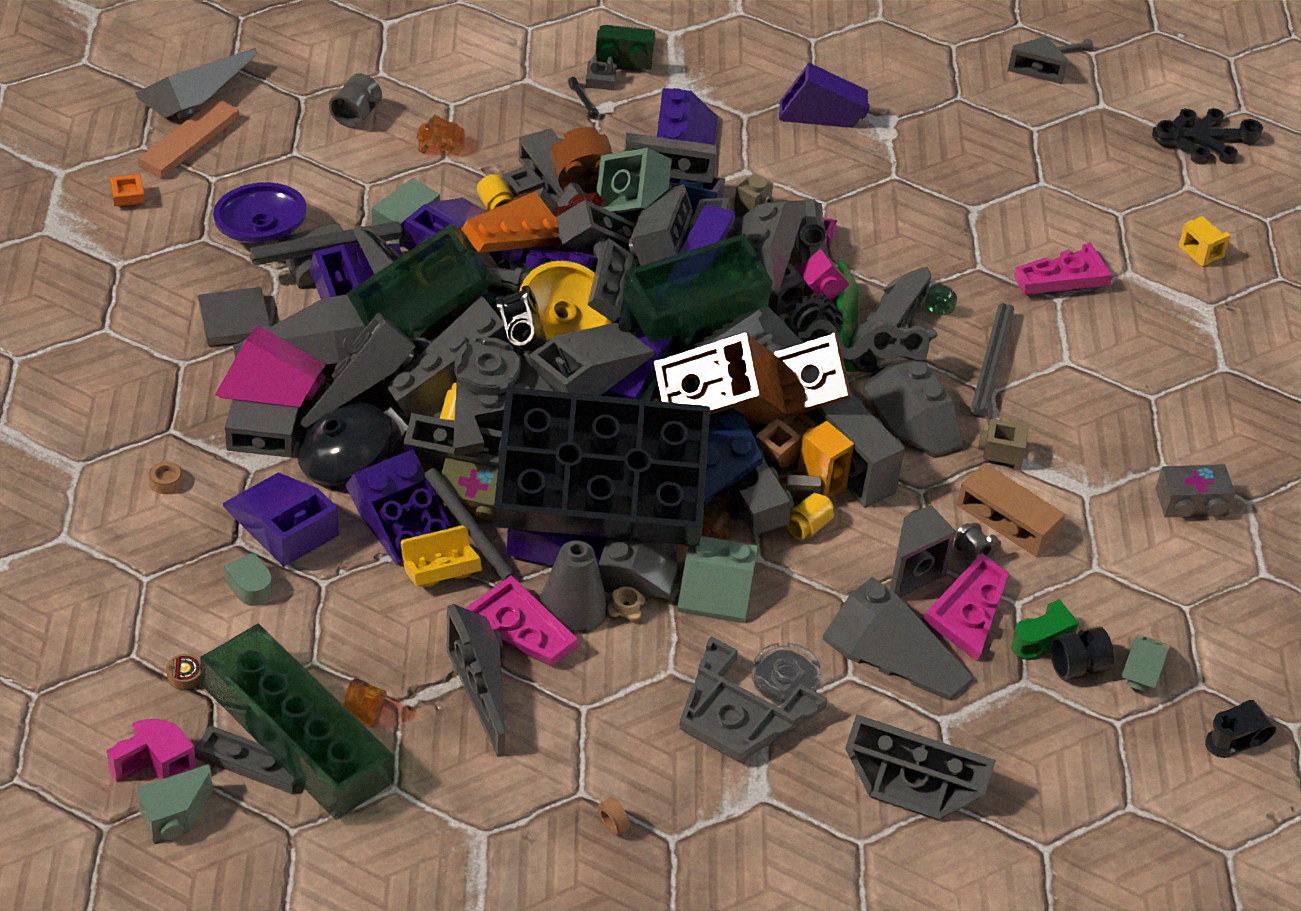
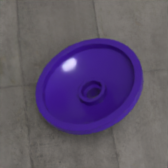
M260 182L247 184L226 193L216 203L213 216L216 227L224 235L239 242L258 244L276 241L294 232L303 223L307 209L304 197L294 188L279 183Z

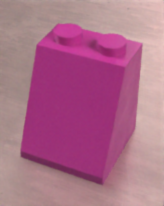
M258 325L245 340L215 395L225 399L300 407L305 399L312 401L326 378L321 373L326 364Z

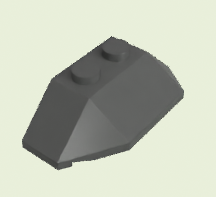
M804 200L759 204L737 221L725 261L730 264L731 268L741 279L748 283L749 287L759 297L775 296L779 293L806 208Z
M903 359L875 368L864 386L863 392L893 436L913 447L925 450L926 454L933 458L963 450V441L953 400L925 360Z
M857 714L845 747L870 797L938 820L985 796L996 762L994 759Z

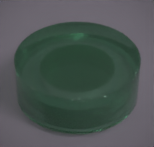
M944 286L930 288L925 299L926 307L931 312L939 315L952 313L957 303L955 292Z

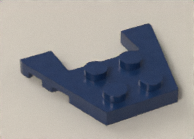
M733 408L710 415L704 505L714 499V495L726 486L730 487L761 465L763 461V456L745 416Z

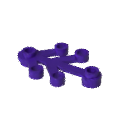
M557 246L502 250L503 259L517 262L521 261L523 251L528 252L525 266L531 268L544 264L546 258L554 261L574 262L590 270H593L595 256L591 254L565 252V248Z

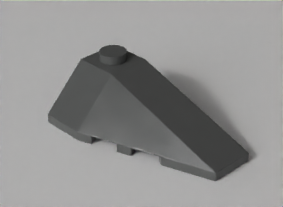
M254 48L168 76L135 94L140 101L164 118L176 114L178 119L194 114V107L204 103L247 64L257 54V51Z
M355 293L322 298L307 308L266 328V330L328 365L339 363L346 357L351 358L354 354L352 344L366 326ZM245 340L233 346L235 358Z
M607 538L598 565L605 592H613L621 587H632L643 596L670 599L678 575L675 544Z
M871 577L849 595L823 634L822 639L846 658L857 663L864 660L879 667V672L890 675L893 672L908 678L911 685L948 700L953 699L973 681V676L905 602L874 577Z
M452 604L447 606L446 651L497 757L504 755L505 722L500 650L503 649L502 638L497 629H492L487 617Z

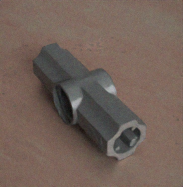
M804 199L806 208L798 230L799 254L802 264L819 249L828 256L827 232L824 227L822 203L815 201V199Z

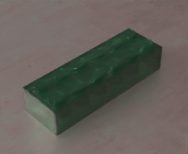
M259 623L200 657L201 686L335 820L394 783L395 755Z

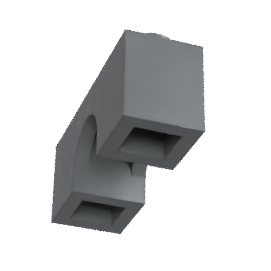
M760 445L758 447L763 456L762 464L732 486L725 487V490L738 486L749 487L739 491L740 515L753 536L790 524V509L794 507L790 492L787 489L783 490L778 474L774 467H769L766 463L765 455Z

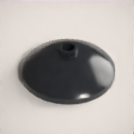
M362 402L343 404L307 428L298 447V464L306 477L317 484L340 485L347 483L355 472L373 466L381 460L391 440L390 422L383 411L372 404Z

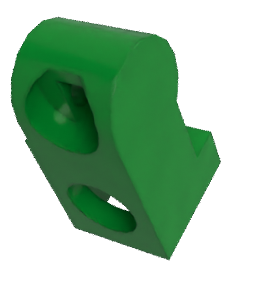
M1058 599L1048 604L1044 615L1035 619H1022L1017 623L1011 649L1014 654L1023 659L1043 656L1050 653V642L1053 636L1069 632L1076 633L1079 622L1061 600Z

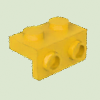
M464 525L401 541L404 570L416 587H430L438 584L441 580L449 578L462 579L469 577L474 572L482 571L481 558L470 546L468 529Z

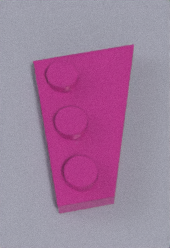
M1090 242L1082 245V250L1073 253L1069 249L1061 252L1060 258L1054 260L1042 258L1016 267L1014 278L1024 295H1037L1044 292H1065L1072 289H1094L1100 286L1111 285L1112 274Z
M981 553L927 610L922 620L978 661L1009 573Z
M512 575L465 608L487 617L492 629L499 631L502 643L550 666H553L579 647L578 638Z

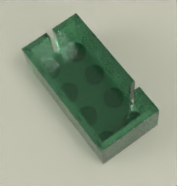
M449 224L347 293L365 327L380 312L410 339L415 336L413 331L421 332L495 283L482 258L474 256L478 252L461 231L462 227Z
M741 234L626 270L623 296L647 340L652 344L676 336L678 329H681L682 333H686L768 306L773 281L761 261H756L757 254L745 234Z

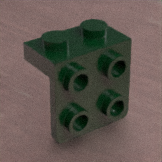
M601 25L599 30H597L595 56H597V62H607L608 57H612L613 63H617L616 66L651 70L655 31L651 29Z

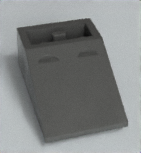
M615 322L554 336L532 352L529 358L537 373L554 391L600 396L654 356L655 353L631 333L620 331L619 324Z

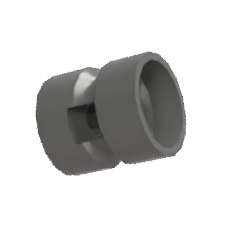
M363 73L352 75L343 88L338 90L329 102L331 115L337 122L348 128L359 126L368 116L369 112L381 101L382 91L380 86L374 79Z

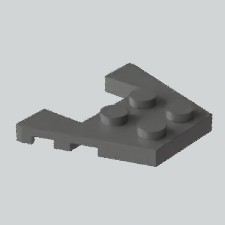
M520 354V378L513 388L554 391ZM456 380L454 457L484 451V440L477 423L503 418L506 392L496 395H481L467 390Z
M711 636L708 639L705 655L701 659L698 675L694 686L690 690L680 719V730L732 759L741 762L826 708L827 698L802 684L797 686L781 707H777L723 678L722 676L737 660L738 650Z

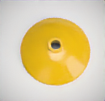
M552 261L536 267L524 279L519 292L526 285L532 289L538 303L539 315L546 335L545 343L557 335L612 323L611 320L587 305L595 275L587 267L570 261ZM557 313L564 315L565 319L557 316Z

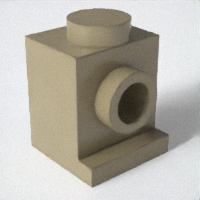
M754 172L736 187L735 215L740 218L759 204L773 203L772 192L774 183Z
M991 418L988 431L981 430L978 449L984 450L983 459L1014 465V470L1020 471L1026 450L1029 426Z

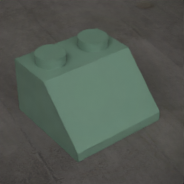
M650 148L601 155L595 205L613 213L646 209L668 190L672 159Z
M701 536L699 546L688 545L677 612L745 623L758 545Z

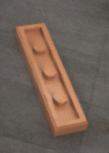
M215 98L138 158V166L163 178L239 118V109Z

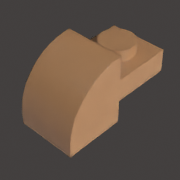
M804 413L786 418L783 421L777 418L755 436V441L757 445L761 446L767 457L781 468H787L798 460L804 433L808 429L819 425Z

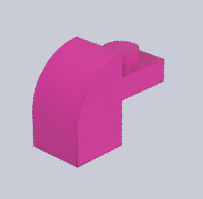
M145 719L132 723L133 737L119 741L107 750L109 772L116 782L147 766L151 767L160 780L196 768L193 744L178 726L166 720Z

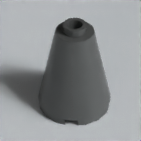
M571 541L561 547L539 598V602L572 634H575V630L586 629V633L593 631L603 623L608 608L607 597L594 550L589 544L582 541Z

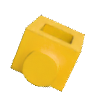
M1201 216L1197 219H1191L1184 224L1178 246L1201 267H1204L1225 256L1231 235L1228 232L1221 233Z

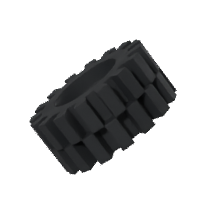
M816 293L811 294L810 299L808 296L802 298L803 303L797 302L794 305L796 309L794 311L790 309L787 313L790 317L784 319L787 327L797 337L798 332H805L814 321L819 319L830 322L838 332L842 329L840 324L844 323L843 313L823 293L819 295ZM817 329L809 338L801 339L806 343L828 336V333L825 329Z

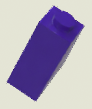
M808 63L779 101V120L783 122L853 128L869 112L868 90L812 63Z

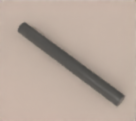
M436 468L428 470L424 475L459 523L466 526L469 536L501 579L504 581L510 575L513 576V570Z

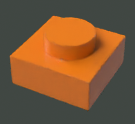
M141 174L110 177L114 206L145 203Z

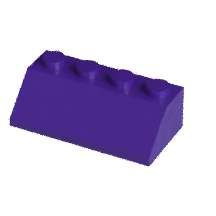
M662 88L657 137L715 145L718 116L692 91L678 88Z

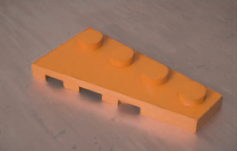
M536 191L471 218L461 228V231L478 253L563 245L558 235L557 218Z

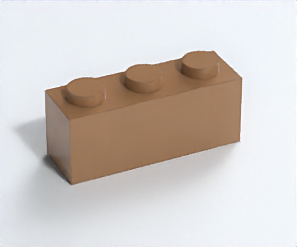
M987 463L982 464L961 483L957 506L1035 557H1038L1060 536L1065 513Z

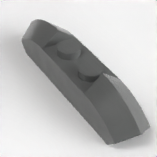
M928 267L919 268L901 275L884 288L883 291L885 293L879 302L878 310L876 312L871 311L866 322L855 328L851 337L850 348L857 346L862 334L875 321H885L888 324L895 325L897 328H906L927 298L931 280V273ZM866 349L860 357L853 359V362L863 372L874 371L880 365L882 359H877Z

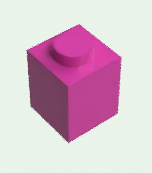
M821 249L797 268L808 286L817 295L823 293L830 300H833L850 285L839 268Z

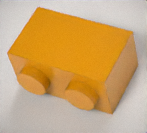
M825 421L817 427L808 429L802 436L797 475L821 476L820 495L830 499L847 488L854 443L831 423Z

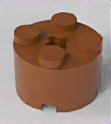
M592 127L570 130L564 134L565 139L559 143L556 140L550 149V157L559 186L565 192L571 182L579 184L584 192H597L601 155L613 154L608 137L605 134L604 136L599 134L598 130Z

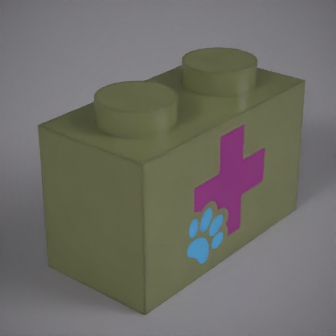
M446 457L441 473L442 478L469 513L475 514L476 517L483 520H493L498 468ZM436 492L443 510L452 513Z

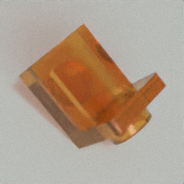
M435 114L427 124L423 123L417 132V139H419L418 151L423 154L432 144L457 156L464 149V129L456 123L449 122Z

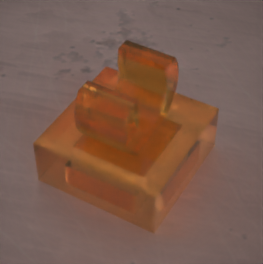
M355 678L349 682L341 714L374 727L379 723L387 691Z

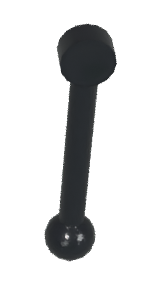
M576 77L568 78L569 87L575 90L588 110V117L591 119L597 118L599 115L598 110L591 106L579 88Z

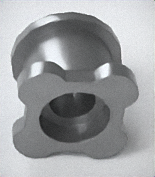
M966 523L955 533L954 546L957 550H963L969 556V559L966 561L968 566L981 553L990 559L995 552L994 546L998 542V538L995 535H990L987 538L981 531L982 527L978 523Z

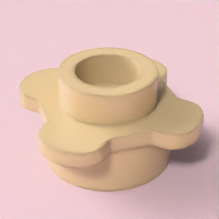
M621 587L612 592L613 602L607 609L608 614L612 617L628 618L631 621L640 619V607L645 603V597L632 587Z

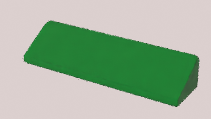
M840 262L838 268L850 285L834 298V304L843 313L842 318L844 319V323L840 324L842 329L838 332L843 345L850 348L852 334L858 326V285L845 262ZM843 358L845 370L847 372H856L857 365L854 364L853 359Z

